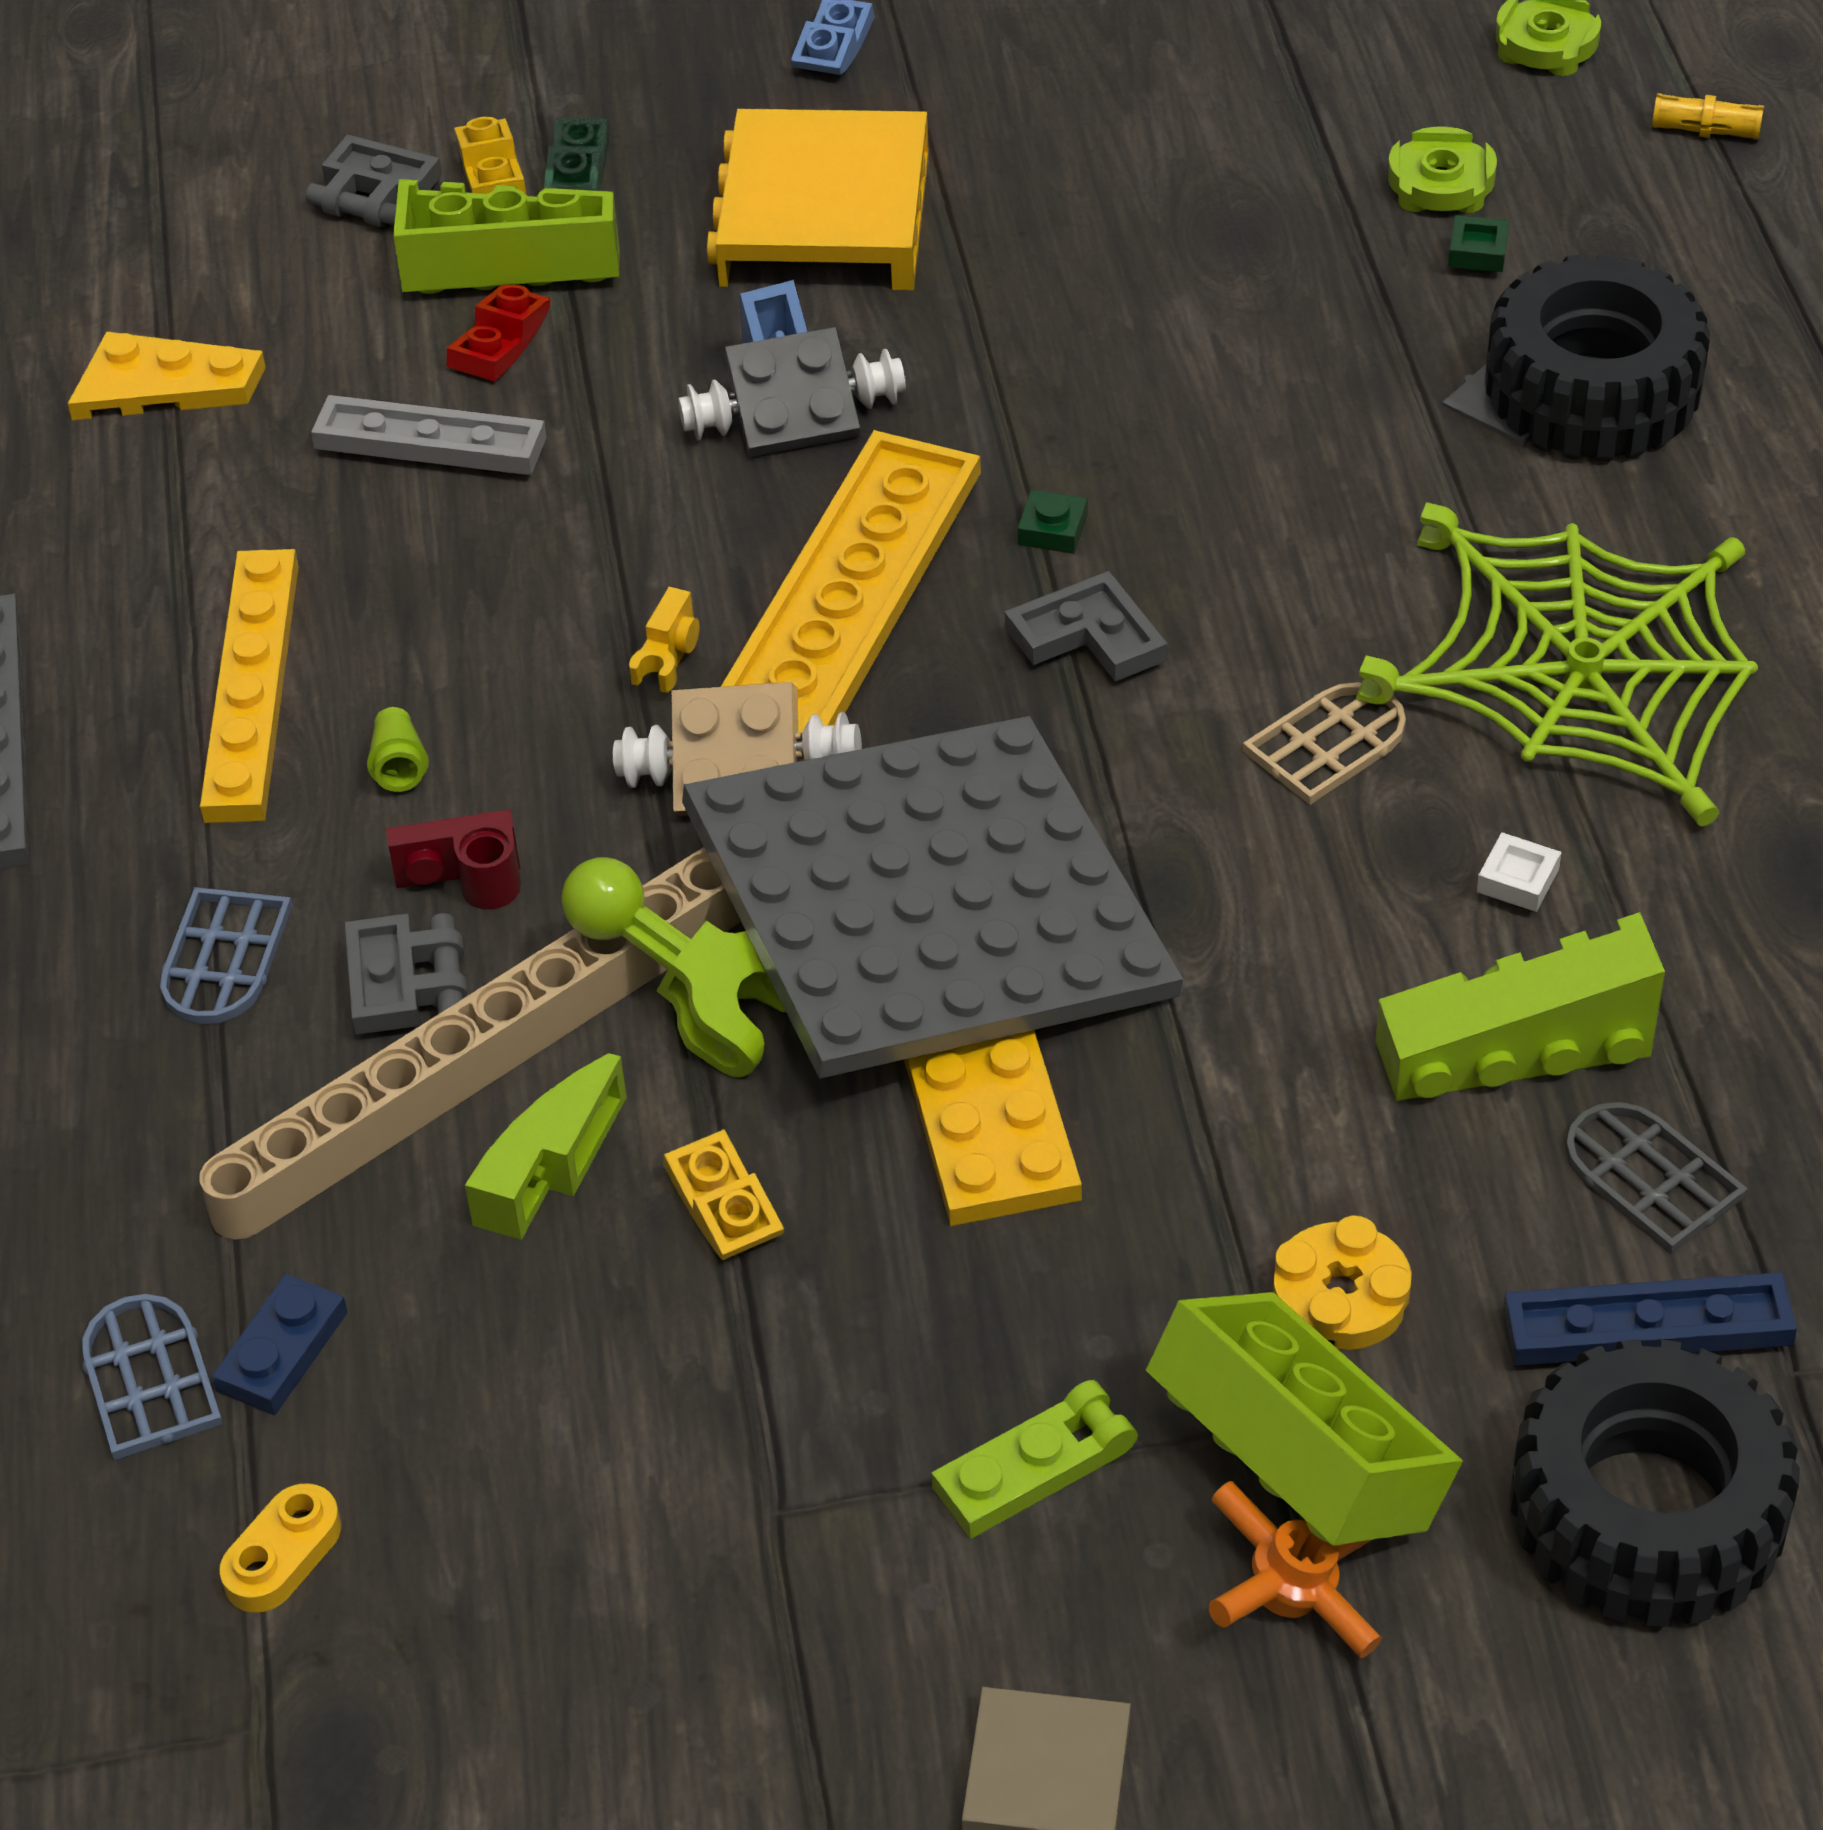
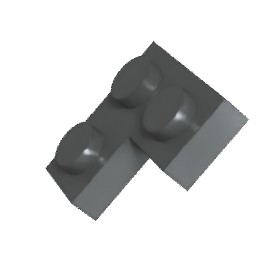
M1110 571L1004 611L1006 631L1033 665L1087 645L1112 679L1118 681L1167 661L1168 643Z

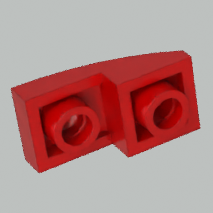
M502 284L475 305V326L447 347V367L495 382L518 359L535 336L550 309V298L531 293L527 288L520 285Z

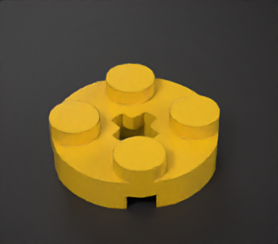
M1352 1215L1343 1218L1339 1222L1315 1225L1301 1231L1289 1241L1280 1245L1276 1252L1273 1292L1327 1340H1335V1347L1337 1349L1355 1350L1377 1344L1393 1334L1402 1322L1404 1310L1409 1304L1410 1265L1402 1250L1386 1235L1377 1232L1376 1226L1369 1219ZM1346 1277L1354 1281V1292L1346 1294L1340 1287L1328 1289L1326 1286L1330 1283L1331 1278Z

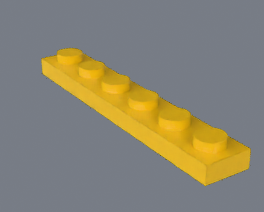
M295 549L237 551L200 803L204 823L265 821L299 568Z

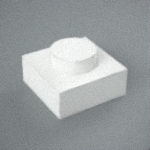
M1501 833L1478 875L1477 892L1537 912L1559 870L1561 852Z

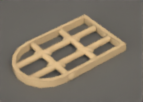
M1361 683L1338 684L1316 694L1301 706L1243 742L1242 751L1268 771L1275 779H1278L1307 804L1311 805L1391 752L1402 740L1406 717L1403 705L1393 695L1390 701L1384 703L1391 710L1363 727L1352 717L1354 716L1353 712L1368 702L1354 700L1342 709L1331 702L1342 696L1357 695ZM1321 706L1330 712L1327 715V719L1304 734L1292 726ZM1397 717V730L1385 742L1375 736L1378 733V729ZM1339 721L1353 730L1350 733V737L1327 752L1314 743L1316 736ZM1282 731L1291 736L1290 743L1270 756L1265 755L1258 749L1259 746ZM1363 739L1374 747V749L1347 767L1337 761L1340 758V754ZM1304 746L1315 755L1312 758V762L1292 775L1277 764L1278 761ZM1325 764L1336 772L1335 775L1312 790H1309L1299 782Z

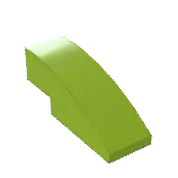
M608 1053L574 1072L537 1099L502 1133L485 1153L465 1184L472 1225L474 1227L522 1240L549 1190L574 1197L627 1098L621 1056Z

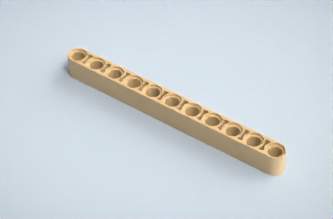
M704 847L643 885L644 906L690 939L693 938L706 920L723 932H727L741 923ZM575 929L571 930L208 1160L200 1172V1186L214 1230L221 1236L234 1240L245 1239L261 1232L668 969L623 936L610 940H596L580 934Z

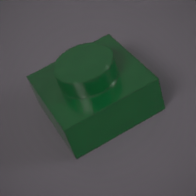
M1455 215L1448 267L1472 271L1503 272L1510 220Z
M1031 489L1018 525V545L1075 554L1088 515V498Z

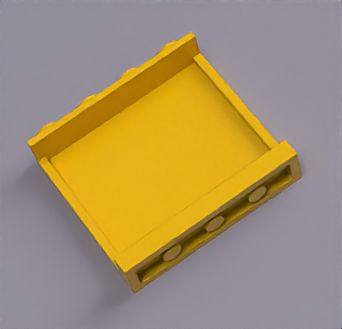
M737 109L734 130L725 131L724 158L726 163H720L719 194L723 197H715L713 203L714 230L718 231H709L707 242L708 263L718 267L719 287H728L731 261L891 263L892 290H914L929 156L927 112Z

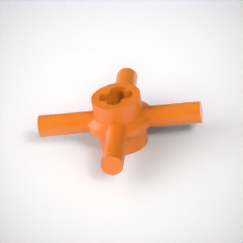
M1233 1481L1225 1483L1216 1491L1212 1497V1502L1255 1546L1256 1550L1252 1557V1569L1255 1576L1209 1603V1613L1213 1621L1218 1626L1225 1628L1261 1606L1266 1607L1277 1615L1288 1618L1304 1616L1314 1609L1360 1658L1369 1655L1380 1644L1382 1637L1336 1590L1340 1577L1337 1561L1372 1540L1333 1546L1312 1534L1306 1525L1307 1521L1300 1519L1288 1521L1278 1529Z

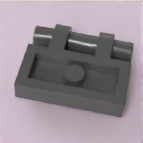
M347 134L322 164L324 182L329 184L323 186L311 183L306 191V202L322 207L325 214L343 217L345 214L364 218L367 225L378 228H385L387 225L394 226L399 179L418 180L419 190H430L442 176L440 158ZM356 191H361L369 193L370 196L366 197L354 193Z
M408 913L345 922L351 1012L356 1035L420 1026L418 1006L433 1004V1006L438 1008V1014L469 995L468 981L460 973L459 962L464 958L463 937L456 930L455 919L452 915L447 913L436 914L430 919V930L415 932L411 930ZM429 961L434 965V973L415 974V963Z

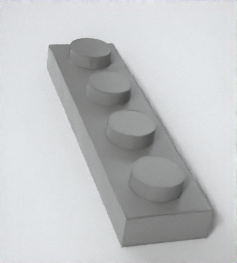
M328 395L311 431L314 449L532 475L547 438L544 420Z

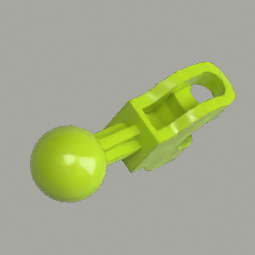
M597 857L589 859L574 868L564 883L561 895L563 912L570 925L577 932L591 939L610 940L623 936L667 968L668 971L657 992L673 1004L677 1013V1027L685 1046L707 1063L731 1077L736 1078L749 1075L762 1059L765 1042L762 1032L740 1010L738 999L754 998L781 1012L786 1011L747 932L735 934L723 932L706 920L693 938L690 939L644 906L645 896L642 883L633 869L625 863L613 858Z

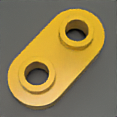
M308 1483L293 1485L282 1490L227 1550L221 1560L220 1577L226 1596L235 1607L246 1612L260 1613L280 1606L334 1546L341 1533V1519L336 1501L328 1490ZM311 1511L305 1517L293 1518L294 1515L300 1512ZM254 1562H266V1564L258 1570H246L247 1567Z

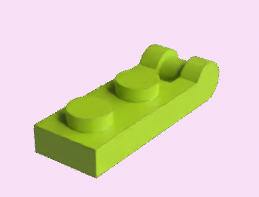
M1088 1380L1076 1386L1064 1401L933 1471L932 1488L968 1537L972 1539L1119 1458L1133 1447L1137 1441L1138 1433L1125 1416L1121 1414L1114 1415L1109 1408L1110 1397L1100 1384L1095 1380ZM1087 1425L1093 1432L1092 1435L1078 1442L1072 1433Z

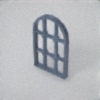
M194 887L166 963L162 967L160 989L167 1008L185 1021L196 1024H218L238 1017L253 1006L267 982L271 964L293 907L291 897ZM201 901L218 902L209 929L191 927ZM229 904L252 906L242 932L223 931L224 927L221 924ZM262 907L280 909L271 936L257 934V930L254 929ZM187 937L201 938L200 941L203 943L194 969L176 967ZM215 940L231 941L236 946L227 973L208 971L209 967L206 966ZM249 943L267 945L256 976L242 975V971L239 970ZM171 977L185 978V983L188 984L180 1004L170 996L169 986ZM200 980L219 982V986L222 987L213 1011L190 1009ZM234 984L251 986L245 996L226 1007Z
M150 1294L123 1297L105 1306L89 1322L82 1338L83 1369L86 1374H89L114 1460L223 1425L196 1341L198 1338L197 1330L192 1327L182 1307L166 1297ZM142 1308L151 1339L129 1345L128 1341L123 1342L116 1316L128 1310ZM154 1309L165 1310L178 1318L183 1328L170 1333H166L164 1329L160 1331ZM107 1324L114 1350L92 1357V1345L97 1333ZM188 1338L199 1372L180 1378L179 1374L174 1375L165 1345ZM150 1350L151 1354L154 1355L156 1353L165 1383L143 1390L142 1386L137 1387L128 1357ZM114 1362V1366L117 1367L119 1365L128 1395L105 1403L94 1368ZM203 1383L212 1414L189 1421L179 1390ZM164 1395L165 1399L168 1400L170 1398L178 1425L151 1434L142 1402ZM127 1407L129 1412L133 1411L140 1437L117 1445L108 1413Z

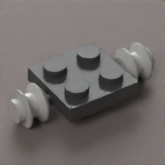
M836 327L725 347V359L733 392H730L728 397L726 389L716 380H712L709 392L697 394L691 384H688L687 396L678 398V406L684 431L694 430L697 441L701 440L703 430L706 427L715 426L722 436H726L732 423V415L733 417L739 416L748 457L750 458L858 438L860 425L852 395L856 394L857 399L867 409H872L875 397L886 395L892 405L897 404V393L905 391L906 384L900 358L891 359L887 349L882 350L880 361L869 363L864 355L859 353L852 365L851 371H846Z

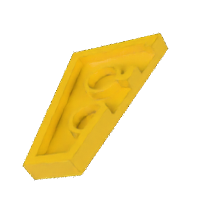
M106 332L68 402L71 419H92V410L118 407L121 408L122 416L143 414L144 405L172 402L180 410L248 404L266 369L263 352L231 346Z

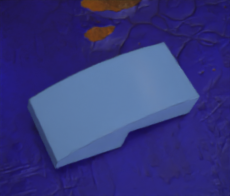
M822 0L814 22L806 21L791 58L792 67L837 75L843 74L855 59L869 32L874 19L872 3L854 0Z

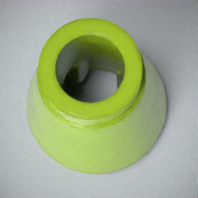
M389 707L380 711L375 717L367 768L371 777L381 787L389 791L402 792L412 789L421 781L427 771L429 760L409 714L401 708Z

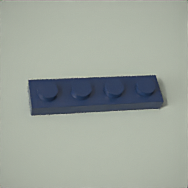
M1783 1272L1505 1292L1503 1305L1514 1366L1577 1361L1578 1354L1595 1347L1602 1346L1605 1352L1616 1350L1617 1342L1641 1339L1642 1346L1659 1347L1661 1339L1681 1342L1680 1350L1690 1353L1700 1352L1701 1348L1711 1352L1794 1346L1797 1332Z

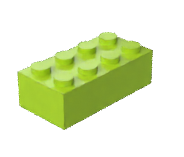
M1274 1292L1179 1300L1146 1368V1371L1167 1390L1168 1398L1176 1406L1192 1413L1213 1433L1212 1437L1217 1445L1227 1452L1238 1456L1259 1476V1482L1264 1489L1274 1496L1284 1499L1307 1521L1306 1525L1312 1534L1333 1546L1428 1531L1463 1463V1460Z

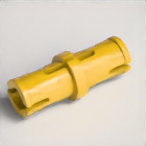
M1657 93L1652 127L1700 132L1699 137L1710 138V134L1759 140L1764 106L1716 101V96L1705 95V99Z

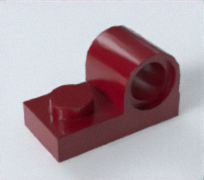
M511 809L386 828L388 848L397 888L460 879L465 900L472 906L483 910L507 906L520 893V862Z

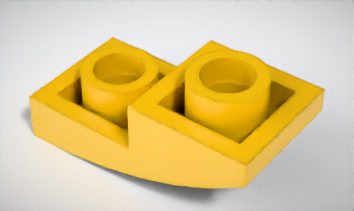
M478 117L467 122L466 126L454 128L470 193L489 194L496 185L516 186L518 190L524 192L527 196L524 177L516 159L514 141L506 118L497 120L493 117Z
M725 1129L664 1154L663 1166L695 1223L722 1260L784 1234V1227L756 1174L748 1175Z

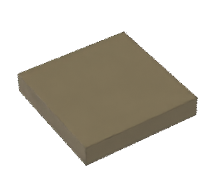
M982 1687L962 1815V1830H1117L1131 1719V1703Z

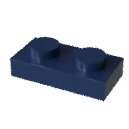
M286 1273L213 1373L212 1379L216 1392L275 1416L348 1313L344 1296Z

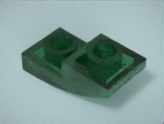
M556 118L553 146L548 147L544 188L600 191L610 137L608 118Z

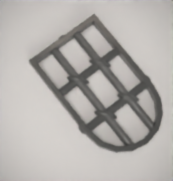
M1623 1102L1598 1104L1583 1111L1570 1125L1566 1142V1153L1571 1168L1588 1187L1596 1191L1670 1254L1703 1229L1711 1226L1715 1220L1747 1196V1187L1672 1128L1668 1122L1641 1106ZM1619 1115L1638 1119L1650 1127L1640 1135H1637L1615 1116ZM1598 1118L1602 1119L1625 1138L1623 1141L1626 1145L1612 1155L1582 1130L1585 1124ZM1661 1134L1692 1161L1682 1169H1678L1651 1147L1653 1143L1650 1140ZM1575 1138L1599 1157L1597 1160L1600 1164L1591 1171L1577 1156L1574 1145ZM1636 1150H1640L1667 1172L1665 1176L1668 1179L1655 1189L1626 1166L1627 1162L1624 1159ZM1702 1168L1732 1193L1719 1202L1694 1182L1695 1177L1692 1174ZM1611 1169L1615 1170L1640 1191L1639 1195L1642 1199L1634 1205L1630 1204L1601 1180L1600 1177ZM1679 1184L1711 1208L1694 1222L1668 1201L1669 1197L1666 1194ZM1655 1203L1685 1229L1671 1238L1641 1212Z

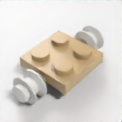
M792 682L672 690V741H670L659 725L651 727L648 738L639 739L632 727H626L622 740H615L613 764L616 775L618 777L625 776L630 788L637 787L641 775H651L656 786H663L673 767V809L679 816H685L688 813L682 803L684 784L799 762L800 758L809 760L862 749L858 724H849L845 712H840L835 725L829 726L823 725L818 714H812L803 729V733H798L797 686Z

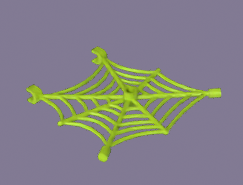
M1426 502L1420 517V521L1426 526L1421 531L1417 546L1435 550L1445 549L1451 543L1455 546L1461 566L1462 596L1457 618L1445 639L1427 659L1403 676H1399L1397 668L1392 663L1366 655L1359 671L1360 677L1364 678L1361 683L1356 700L1372 704H1384L1390 701L1394 691L1452 702L1486 717L1509 733L1524 747L1521 752V758L1526 762L1532 761L1535 755L1576 758L1612 766L1649 779L1681 795L1680 803L1699 826H1706L1712 823L1717 818L1719 810L1700 787H1695L1701 764L1714 731L1730 703L1750 674H1754L1758 670L1757 663L1748 661L1728 635L1720 618L1715 598L1716 571L1724 572L1745 555V548L1741 541L1734 537L1728 538L1708 554V561L1703 564L1668 566L1641 563L1603 550L1580 535L1578 526L1574 523L1568 524L1565 532L1533 538H1501L1458 528V518L1451 509ZM1566 541L1568 555L1529 560L1483 557L1469 542L1502 548H1533ZM1580 547L1602 561L1634 572L1669 576L1690 575L1679 584L1649 585L1625 581L1600 571L1581 557ZM1470 561L1491 582L1492 608L1485 632L1465 657L1445 671L1423 674L1454 643L1466 621L1472 597ZM1569 565L1570 577L1542 582L1508 581L1496 568L1539 569ZM1582 570L1597 581L1623 591L1665 595L1657 601H1639L1616 597L1584 583ZM1704 580L1705 598L1711 622L1721 643L1735 661H1727L1713 647L1692 615L1687 593ZM1571 587L1572 600L1529 602L1519 591L1542 592ZM1502 593L1517 608L1518 630L1508 651L1489 668L1463 670L1476 660L1493 638L1502 610ZM1585 595L1615 607L1643 612L1633 620L1608 616L1586 606ZM1677 601L1679 602L1684 621L1696 642L1712 660H1703L1684 639L1671 619L1667 609ZM1573 610V620L1553 626L1540 612ZM1659 616L1675 644L1689 660H1675L1657 643L1647 625ZM1587 617L1603 625L1618 627L1621 629L1619 631H1613L1599 628L1594 624L1588 622ZM1528 619L1542 633L1537 649L1522 665L1506 666L1518 654L1527 634ZM1574 630L1575 640L1570 643L1562 634ZM1639 632L1649 649L1660 660H1640L1629 650L1626 641ZM1588 633L1591 634V635H1593V636H1595V637H1597V638H1602V639H1607V640L1604 641L1603 643H1601V642H1599V641L1596 640V639L1589 638V637H1588ZM1550 642L1567 658L1566 661L1537 663L1545 655ZM1617 648L1624 658L1604 659ZM1602 673H1635L1625 684L1621 698L1617 696L1601 676ZM1648 673H1670L1654 693L1640 721H1638L1628 709L1634 688ZM1683 673L1706 674L1686 703L1674 727L1665 754L1647 732L1654 712L1663 697ZM1564 674V684L1549 676ZM1718 674H1738L1709 718L1685 778L1674 765L1683 732L1696 706ZM1519 678H1529L1559 694L1553 700L1536 686ZM1499 680L1524 691L1544 705L1548 711L1542 718L1523 701L1485 682ZM1459 684L1489 694L1519 711L1537 728L1531 738H1529L1509 720L1483 704L1452 691L1433 686ZM1571 698L1589 699L1607 704L1615 715L1591 710L1566 708ZM1559 718L1596 721L1628 729L1639 744L1621 736L1589 728L1555 724ZM1549 734L1592 739L1621 747L1654 762L1664 775L1615 756L1573 747L1542 744Z

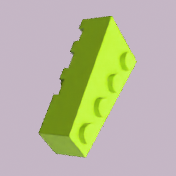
M399 179L393 237L402 292L419 291L425 294H434L445 289L473 287L478 290H489L502 284L527 283L531 286H544L555 281L582 280L585 282H599L606 278L619 277L620 246L613 192L544 188L537 197L526 196L516 186L496 185L489 194L465 192L464 183L443 182L440 187L441 191L419 190L418 180Z
M1641 913L1618 919L1617 922L1620 930L1589 940L1586 930L1559 939L1562 947L1561 950L1528 961L1523 960L1521 952L1496 960L1497 964L1488 969L1483 976L1468 980L1464 974L1459 972L1379 999L1375 1042L1396 1101L1418 1097L1432 1098L1446 1092L1480 1086L1495 1087L1509 1081L1549 1074L1563 1075L1577 1069L1612 1063L1626 1064L1636 1059L1651 1057L1665 970Z

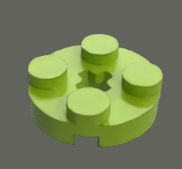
M1508 0L1501 6L1497 14L1495 39L1498 43V56L1505 63L1548 69L1549 72L1557 76L1574 74L1578 70L1579 63L1590 58L1598 48L1601 19L1599 15L1595 18L1589 13L1590 4L1586 0H1527L1519 3V0Z
M1428 127L1412 132V140L1400 147L1399 140L1392 147L1388 164L1389 185L1398 194V204L1410 212H1420L1428 209L1435 211L1458 210L1463 213H1474L1484 206L1485 197L1492 191L1495 184L1497 158L1493 148L1488 143H1485L1484 150L1481 146L1472 142V133L1459 128ZM1436 167H1445L1447 170H1439Z

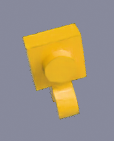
M668 587L645 626L647 635L645 644L631 657L629 662L632 685L638 686L642 682L643 677L648 673L659 672L660 691L668 693L677 682L676 667L684 653H691L695 648L700 630L699 620L693 617L691 592L673 587Z

